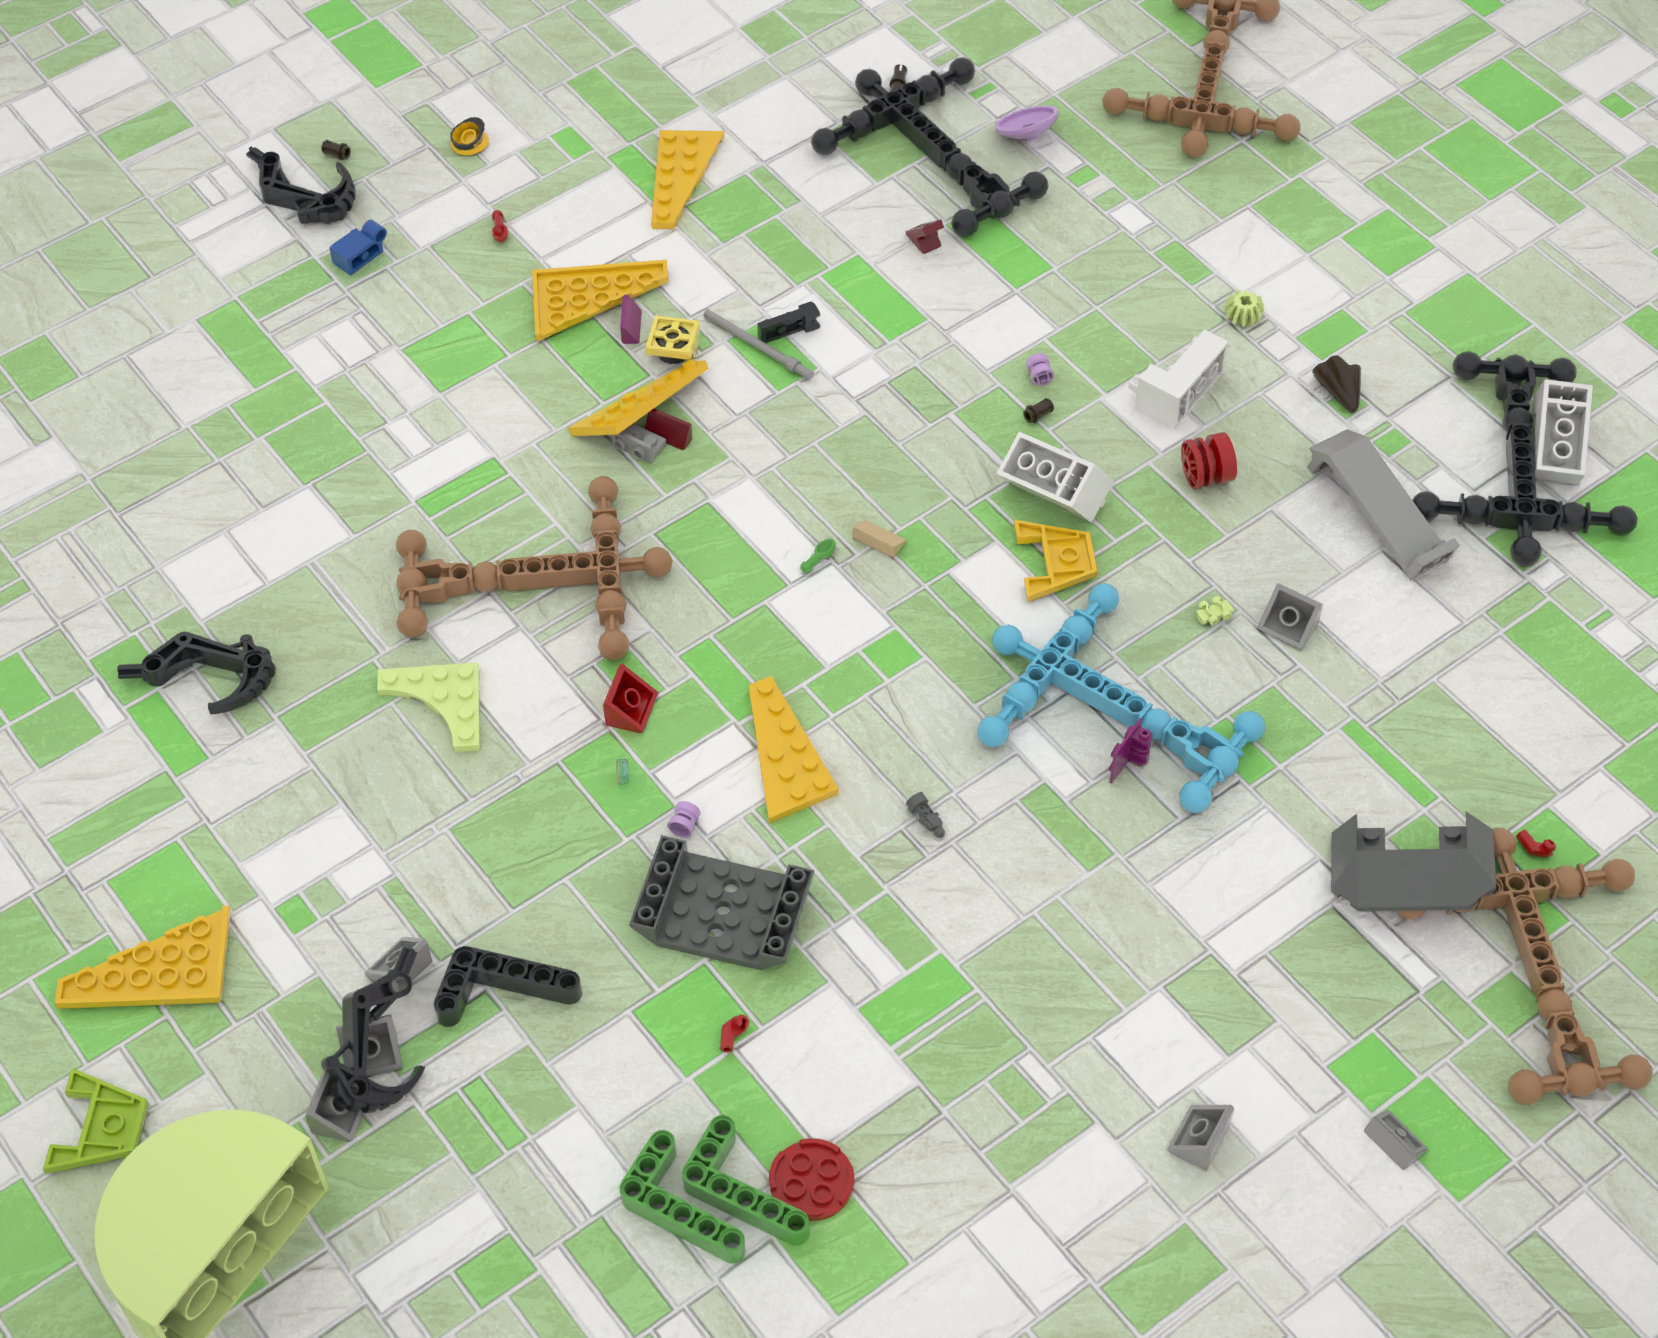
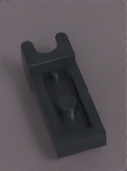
M810 301L798 305L797 310L757 323L758 339L768 343L803 330L807 333L819 329L820 324L816 318L820 316V311L815 303Z

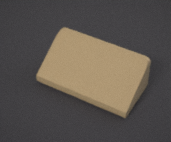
M867 520L860 522L853 528L854 539L892 558L898 554L907 542L906 539Z

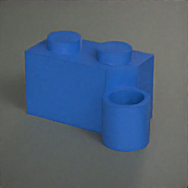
M372 219L366 221L361 231L355 228L329 247L332 263L350 276L384 252L382 241L386 238L387 230Z

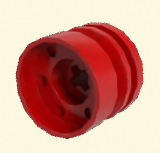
M1225 432L1208 435L1205 441L1200 437L1195 438L1194 441L1191 439L1183 441L1181 446L1182 466L1185 477L1192 489L1211 486L1213 480L1217 484H1222L1236 479V454L1230 437Z

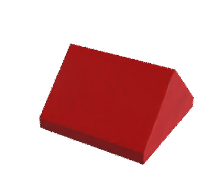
M624 664L619 665L603 703L605 725L642 733L659 692Z

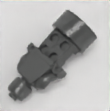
M918 792L910 797L906 802L909 810L912 813L917 812L920 817L918 821L923 823L931 832L934 831L937 838H943L945 830L941 827L943 823L941 818L938 817L939 813H933L928 805L929 800L923 792Z

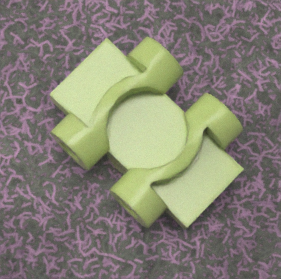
M1215 596L1211 600L1213 605L1209 606L1207 601H1202L1198 605L1200 610L1196 611V617L1202 625L1207 623L1215 625L1221 618L1223 620L1230 619L1234 609L1227 599L1222 601L1220 596Z

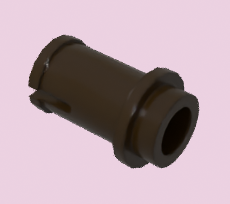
M325 140L322 143L321 150L323 153L337 156L339 160L349 158L351 149L346 143L338 144L330 140Z
M1045 398L1033 406L1028 405L1023 411L1024 418L1029 423H1036L1040 417L1053 412L1054 405L1049 398Z

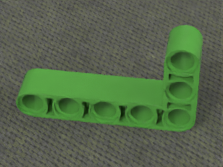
M727 1115L714 1117L683 1167L682 1178L685 1192L791 1245L796 1246L805 1243L809 1237V1218L806 1213L719 1171L735 1144V1123ZM720 1130H727L729 1132L726 1135L717 1134ZM707 1153L715 1154L712 1158L703 1157ZM693 1176H699L702 1178L697 1182L689 1180ZM718 1188H724L727 1190L723 1194H717L714 1192ZM743 1200H749L752 1202L748 1206H742L739 1204ZM769 1212L777 1214L774 1218H766L764 1215ZM796 1224L801 1225L803 1227L799 1231H794L790 1229L792 1225Z
M658 1130L654 1132L621 1181L620 1195L623 1206L630 1212L725 1262L737 1263L741 1261L746 1253L745 1238L741 1230L657 1187L675 1160L676 1146L675 1138L669 1131ZM661 1145L669 1146L666 1150L657 1149ZM645 1168L655 1169L651 1173L642 1172ZM631 1191L640 1192L638 1195L632 1197L627 1195ZM657 1203L664 1205L661 1209H653L651 1207ZM681 1216H686L689 1218L685 1222L676 1221V1219ZM705 1229L714 1231L711 1235L705 1236L701 1234ZM730 1242H735L739 1244L736 1248L733 1249L726 1247V1245Z

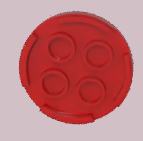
M816 1138L802 1139L798 1143L780 1151L774 1158L769 1172L770 1192L772 1197L806 1213L809 1221L824 1220L840 1212L850 1200L854 1189L853 1166L841 1151V1148L835 1144Z

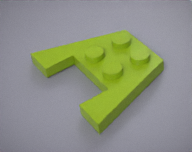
M71 1068L65 1089L67 1098L90 1099L78 1146L50 1144L43 1166L45 1174L127 1157L139 1144L149 1107L147 1099Z

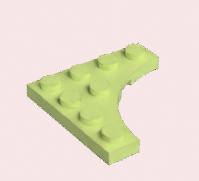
M478 662L378 669L377 690L379 696L389 695L409 699L414 697L423 701L427 707L441 715L447 723L453 739L454 752L480 751V680Z

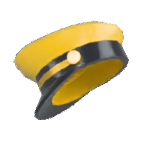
M471 117L465 119L453 128L450 134V146L454 152L460 155H474L483 151L488 146L489 137L484 131L485 124L481 118Z

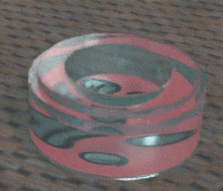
M626 758L616 759L618 785L629 782V766Z

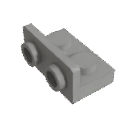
M635 424L630 425L618 435H611L612 445L615 448L632 454L637 459L644 460L650 464L667 446L665 438Z

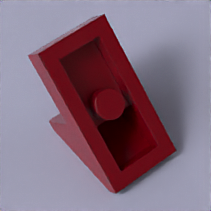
M941 219L918 225L905 231V233L920 252L926 254L941 247L937 231L943 229L944 225Z

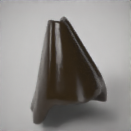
M1334 355L1327 359V361L1315 366L1312 373L1316 380L1349 412L1355 413L1359 408L1360 365H1349L1340 356Z

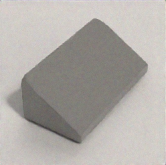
M1389 1110L1374 1116L1364 1129V1132L1403 1170L1411 1166L1429 1150Z

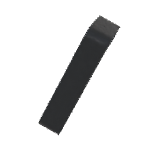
M462 946L457 948L452 954L435 997L434 1008L438 1022L444 1027H452L461 1020L475 983L568 1005L575 1004L581 999L582 988L579 975L572 970L474 947ZM464 962H470L467 965H461ZM489 968H496L493 971H487ZM515 974H522L521 976L513 977ZM540 980H548L545 983H538ZM455 985H461L458 988H452ZM566 986H574L571 989H564ZM446 1008H453L450 1011L443 1012Z

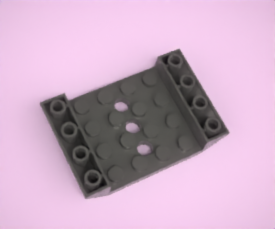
M661 835L629 926L659 947L756 970L786 963L814 876V870L789 864L786 874L724 861L690 853L687 850V841ZM733 884L738 889L735 892H727L724 890V887ZM725 906L730 909V912L721 915L716 910L719 907ZM712 929L723 931V934L719 937H712L708 933Z

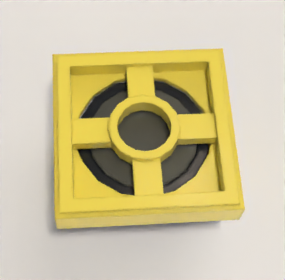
M655 315L645 347V354L658 356L660 360L668 364H679L685 360H691V358L695 359L696 351L698 350L700 321Z

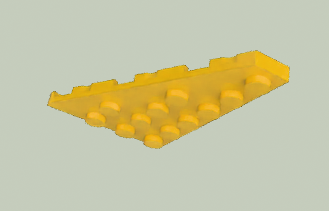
M667 259L532 270L536 341L543 340L622 304L624 295H628L633 299L668 283Z
M229 905L222 906V910L206 917L201 915L190 923H183L164 932V936L147 942L145 940L134 948H128L107 957L108 961L92 968L87 966L76 974H69L58 979L55 998L57 1009L221 1003L231 914Z

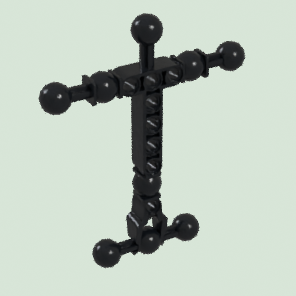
M965 57L956 58L952 61L948 72L942 75L932 70L929 75L921 76L917 82L914 80L890 92L881 86L882 79L877 71L870 68L863 69L856 76V88L861 94L866 96L874 95L876 99L869 102L867 106H863L862 110L853 111L848 117L844 115L841 127L835 130L828 128L818 129L811 138V145L816 153L823 156L830 155L836 150L838 141L849 137L853 142H856L857 137H864L871 130L874 132L876 129L884 128L892 123L938 167L947 172L951 178L958 180V184L963 186L964 191L970 196V204L977 210H959L953 215L951 220L953 231L962 237L972 236L977 231L979 222L989 217L995 219V217H1007L1012 212L1013 207L1020 206V200L1026 197L1033 200L1042 198L1049 188L1045 175L1035 171L1029 172L1023 177L1020 187L1009 191L1010 187L998 174H990L981 166L976 165L974 161L972 162L968 155L961 153V149L956 147L953 140L919 110L920 106L925 105V102L934 101L939 96H944L945 86L950 83L967 84L973 79L975 75L974 64ZM982 192H985V193H987V194L991 193V194L988 196V199H987V198L982 194Z
M1471 351L1461 352L1456 356L1453 361V371L1460 379L1472 380L1479 376L1480 373L1497 374L1495 378L1496 397L1502 400L1505 413L1503 416V427L1507 432L1506 457L1509 496H1488L1486 500L1479 495H1470L1464 498V493H1461L1459 501L1453 502L1440 501L1437 495L1429 491L1419 492L1412 500L1427 521H1432L1439 514L1457 515L1458 524H1461L1462 520L1471 525L1482 524L1485 521V526L1491 525L1497 528L1517 529L1518 539L1511 545L1510 555L1515 563L1523 567L1533 566L1538 562L1542 554L1541 545L1533 538L1532 530L1551 531L1555 529V531H1559L1561 527L1569 532H1577L1583 529V533H1587L1589 525L1607 526L1612 533L1623 536L1630 534L1637 527L1638 517L1636 512L1625 505L1615 506L1609 513L1592 512L1590 502H1586L1584 507L1577 502H1568L1563 505L1562 501L1557 502L1552 499L1536 497L1533 437L1531 431L1533 417L1529 412L1530 404L1528 402L1531 400L1535 389L1536 377L1572 383L1576 378L1577 368L1571 360L1562 357L1553 360L1549 365L1534 364L1532 360L1527 361L1523 356L1517 354L1509 355L1504 359L1497 357L1495 361L1481 360L1476 353ZM1525 379L1523 389L1513 387V384L1520 383Z

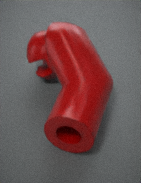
M738 1015L723 1024L720 1040V1050L722 1052L729 1053L734 1050V1039L745 1032L750 1024L747 1016Z

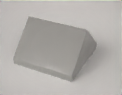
M1277 583L1257 629L1299 649H1303L1319 624L1323 604Z
M400 938L364 972L365 975L374 982L387 974L388 970H393L401 948L404 946L412 948L417 952L408 975L411 977V981H413L433 962L428 942L423 938ZM393 980L392 988L395 992H398V983Z
M391 1014L381 1016L377 1021L373 1020L369 1024L366 1076L403 1068L397 1033ZM343 1025L336 1026L340 1048L343 1046Z
M323 1070L305 1114L312 1134L351 1142L363 1112L361 1108L356 1112L348 1111L339 1102L337 1097H333V1080L329 1071ZM352 1082L351 1091L357 1095L358 1086L355 1082Z
M1191 1105L1167 1150L1169 1153L1207 1171L1231 1125L1235 1108L1232 1105Z

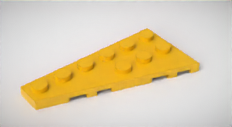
M660 130L651 220L652 229L675 228L684 212V206L692 197L694 188H697L709 167L710 159L713 155L715 156L719 143L725 138L724 131Z
M695 359L685 361L677 369L634 392L624 394L620 400L568 427L571 436L618 435L708 370L705 360L695 361Z
M772 676L749 684V695L769 824L838 795L839 788Z

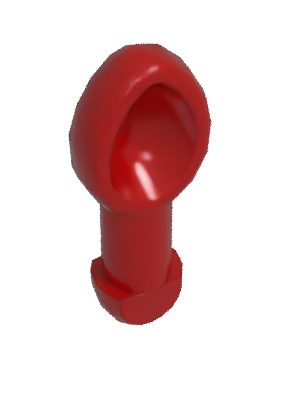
M495 210L492 213V219L495 223L492 235L496 241L504 242L508 237L509 231L507 226L503 224V213L500 210Z

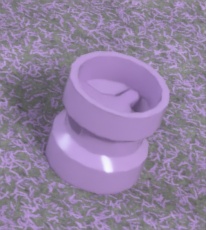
M1037 353L1027 359L1026 366L1030 372L1033 384L1043 386L1053 380L1054 372L1050 367L1046 354Z
M680 801L674 809L675 815L670 818L667 828L673 834L687 838L691 836L694 830L693 824L698 821L701 811L690 802Z

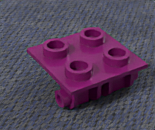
M1141 718L1135 726H1129L1124 735L1123 742L1121 744L1117 743L1111 752V757H1113L1109 767L1111 784L1129 760L1138 766L1147 764L1149 760L1152 734L1148 729L1141 727Z

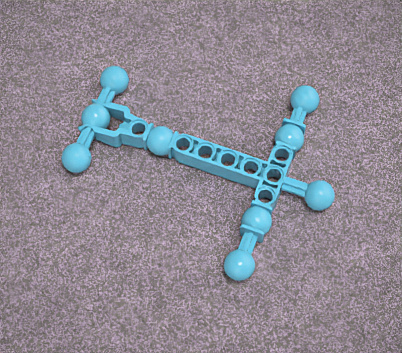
M1100 583L1092 587L1088 595L1089 605L1084 611L1075 609L1073 616L1064 621L1059 632L1054 634L1042 650L1023 641L1021 631L1013 625H1001L995 630L992 636V644L999 654L1005 656L1018 654L1031 661V663L1026 668L1025 675L1020 676L1019 682L1009 686L1006 694L1003 695L1002 710L997 716H987L980 721L977 727V735L979 740L988 747H1000L1004 744L1009 736L1008 725L1015 717L1023 720L1025 713L1035 707L1039 696L1043 695L1053 684L1127 727L1130 725L1135 726L1141 718V727L1151 732L1152 740H1161V745H1166L1171 752L1183 759L1184 767L1202 775L1198 781H1189L1183 785L1179 793L1181 806L1186 811L1200 813L1210 806L1212 801L1211 789L1216 782H1224V777H1230L1236 772L1239 766V758L1244 757L1242 748L1245 744L1258 741L1266 730L1265 722L1261 715L1253 711H1244L1235 718L1233 722L1234 735L1227 741L1226 738L1208 726L1199 728L1186 721L1177 720L1175 716L1171 718L1170 714L1163 709H1152L1153 704H1148L1143 697L1073 659L1074 652L1077 653L1079 651V646L1089 642L1091 636L1095 633L1098 616L1111 613L1116 609L1119 603V594L1117 589L1111 584ZM1200 746L1211 749L1207 758L1196 752Z

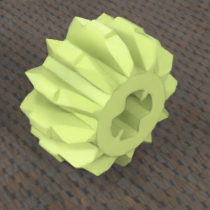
M1246 289L1244 292L1236 290L1234 294L1229 295L1225 304L1227 320L1233 321L1234 325L1241 324L1242 327L1246 324L1252 327L1254 323H1259L1264 313L1262 297L1256 296L1255 291L1248 293Z

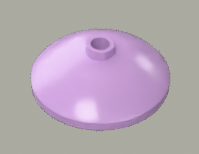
M1034 106L1021 109L999 119L995 123V130L1004 137L1031 141L1055 123L1059 116L1058 109L1054 106Z

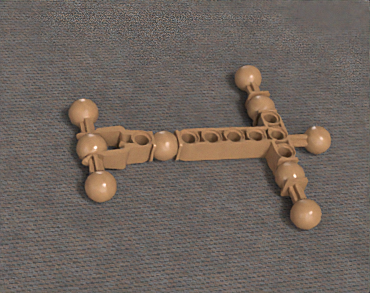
M1172 0L1173 4L1180 9H1189L1195 3L1208 5L1205 24L1210 29L1203 41L1205 51L1194 98L1171 96V100H1169L1162 94L1150 97V92H1147L1146 100L1130 98L1120 88H1112L1105 93L1102 99L1104 109L1112 115H1120L1127 109L1142 111L1143 120H1146V116L1155 122L1167 119L1168 124L1172 123L1176 126L1191 128V131L1185 133L1181 140L1182 151L1191 158L1202 156L1208 148V139L1204 134V130L1215 132L1228 131V133H1231L1233 129L1241 135L1253 132L1252 137H1255L1256 129L1273 131L1277 138L1282 141L1295 139L1301 130L1298 118L1292 114H1283L1276 120L1259 117L1260 109H1257L1256 113L1247 107L1235 110V105L1231 106L1227 103L1215 102L1224 54L1230 46L1229 34L1232 30L1237 29L1240 10L1255 12V15L1260 20L1271 21L1280 12L1279 0Z
M599 476L590 482L588 488L591 501L597 504V510L592 511L593 520L590 528L591 534L595 539L596 551L509 558L501 562L497 560L496 565L492 562L483 561L474 567L472 563L468 565L465 563H444L442 559L419 562V558L425 553L427 547L425 537L417 530L409 529L403 531L396 541V549L399 555L404 558V566L399 568L400 574H398L396 586L401 594L399 599L405 601V609L399 613L396 624L398 630L404 636L410 638L419 637L426 631L428 626V618L425 612L420 609V602L444 603L448 597L465 595L470 592L475 593V588L481 592H490L498 586L499 591H503V589L517 591L598 584L599 596L597 597L595 608L599 615L600 625L605 626V632L600 636L598 642V649L604 658L616 661L622 659L628 653L630 645L627 636L620 631V624L625 623L624 613L627 606L626 600L621 594L620 572L644 570L651 577L659 578L670 572L673 560L670 553L661 547L647 550L643 557L619 559L617 538L621 531V525L617 519L616 509L611 507V504L617 498L618 487L610 477ZM427 578H439V583L427 585Z
M1493 828L1495 860L1501 873L1496 874V891L1489 896L1487 894L1477 900V905L1470 910L1455 911L1467 913L1474 908L1476 910L1481 908L1486 910L1504 908L1534 995H1536L1538 1013L1546 1020L1545 1028L1549 1029L1548 1039L1551 1050L1547 1061L1553 1075L1540 1077L1539 1074L1532 1070L1522 1069L1515 1072L1508 1082L1510 1096L1519 1104L1531 1105L1536 1103L1543 1096V1093L1560 1091L1563 1096L1570 1093L1575 1097H1586L1591 1095L1597 1088L1604 1091L1606 1084L1621 1083L1628 1089L1634 1090L1645 1087L1651 1082L1652 1066L1641 1055L1630 1054L1623 1057L1617 1066L1599 1068L1600 1061L1594 1041L1590 1037L1584 1036L1579 1022L1574 1017L1572 1000L1564 992L1565 985L1561 983L1562 974L1537 903L1545 902L1549 898L1550 900H1555L1556 895L1564 899H1571L1578 894L1580 897H1584L1588 887L1604 885L1612 891H1625L1634 883V868L1624 859L1614 858L1607 861L1601 870L1585 872L1582 863H1578L1576 868L1562 865L1555 870L1553 868L1548 870L1539 868L1517 871L1512 858V854L1516 849L1515 837L1505 828ZM1426 910L1396 912L1404 919L1415 920L1420 918ZM1446 910L1447 915H1451L1453 910ZM1559 1028L1565 1029L1567 1032H1563ZM1562 1052H1573L1576 1055H1580L1583 1062L1572 1063L1566 1068Z

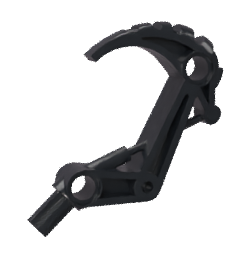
M252 146L248 148L249 151L246 153V156L257 163L260 169L259 186L263 201L266 204L298 211V219L301 224H309L310 222L330 224V222L343 220L347 216V211L352 209L356 197L355 185L350 173L340 162L335 163L337 172L342 176L340 184L333 190L321 194L290 184L282 169L278 153L271 151L263 153L258 148Z
M185 631L178 633L147 655L141 664H124L117 667L118 679L143 678L144 682H148L151 686L155 687L166 684L180 670L192 667L193 663H200L243 674L239 686L232 694L220 701L208 703L210 715L229 712L247 705L254 698L259 697L262 694V690H266L269 687L271 679L276 673V667L272 662L270 651L267 648L256 646L252 636L249 634L242 635L239 643L229 646Z
M403 946L393 970H388L387 974L374 982L346 994L342 1000L343 1046L333 1056L323 1058L321 1067L324 1071H329L333 1080V1097H337L339 1102L348 1111L356 1112L361 1108L363 1113H374L377 1109L384 1110L389 1108L391 1104L399 1102L403 1095L413 1089L424 1072V1066H416L411 1075L403 1083L395 1087L380 1085L366 1077L369 1024L373 1020L377 1021L396 999L406 996L411 991L412 981L408 975L417 955V952L412 948ZM393 980L398 983V992H395L392 988ZM342 1054L344 1059V1065L340 1063L338 1059ZM352 1082H355L358 1086L357 1095L351 1091Z

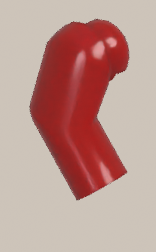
M1522 830L1516 835V839L1530 855L1547 858L1552 856L1556 850V844L1552 840H1544L1543 843L1536 842L1527 830Z

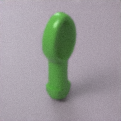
M826 539L818 543L814 554L806 562H802L800 566L801 571L808 574L822 559L829 558L835 550V541L833 539Z

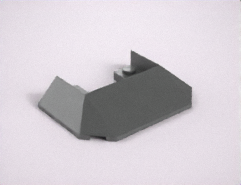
M1466 812V826L1439 827V849L1385 850V828H1358L1357 814L1332 832L1331 893L1338 898L1342 896L1350 902V906L1357 911L1470 910L1477 905V900L1485 894L1489 896L1496 891L1493 829L1468 812Z

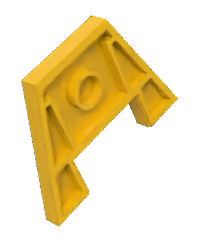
M1014 520L1017 544L1041 543L1047 576L1024 578L1027 602L1097 577V567L1090 532Z

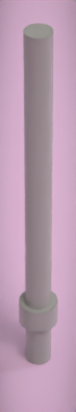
M707 309L704 312L703 316L782 363L790 372H797L808 380L812 379L814 372L801 365V361L794 357L789 358L713 311Z

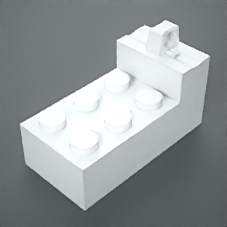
M1204 329L1199 336H1195L1192 339L1189 348L1186 351L1183 350L1175 364H1170L1166 371L1150 364L1142 375L1135 374L1128 385V388L1136 393L1135 410L1175 430L1223 374L1229 341Z
M1545 379L1534 395L1532 417L1536 418L1533 442L1535 479L1579 484L1585 476L1593 385Z
M1018 432L996 473L1009 484L1061 506L1071 514L1092 523L1099 508L1104 506L1106 502L1105 497L1114 482L1111 477L1095 464L1022 432Z

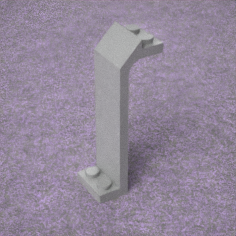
M1346 429L1309 448L1313 454L1311 456L1312 460L1307 466L1310 472L1314 474L1328 466L1332 468L1410 581L1425 571L1449 561L1460 545L1455 538L1447 542L1440 540L1367 436Z

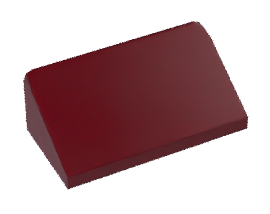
M652 409L648 412L644 429L665 438L668 445L680 450L687 448L692 441L691 423L657 409Z

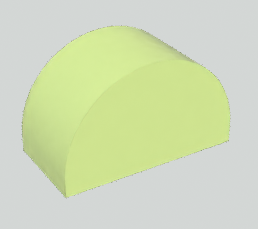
M218 1110L192 1115L160 1129L138 1145L125 1158L109 1181L100 1201L95 1223V1249L103 1277L138 1338H207L329 1189L311 1138L287 1123L265 1114L244 1110Z

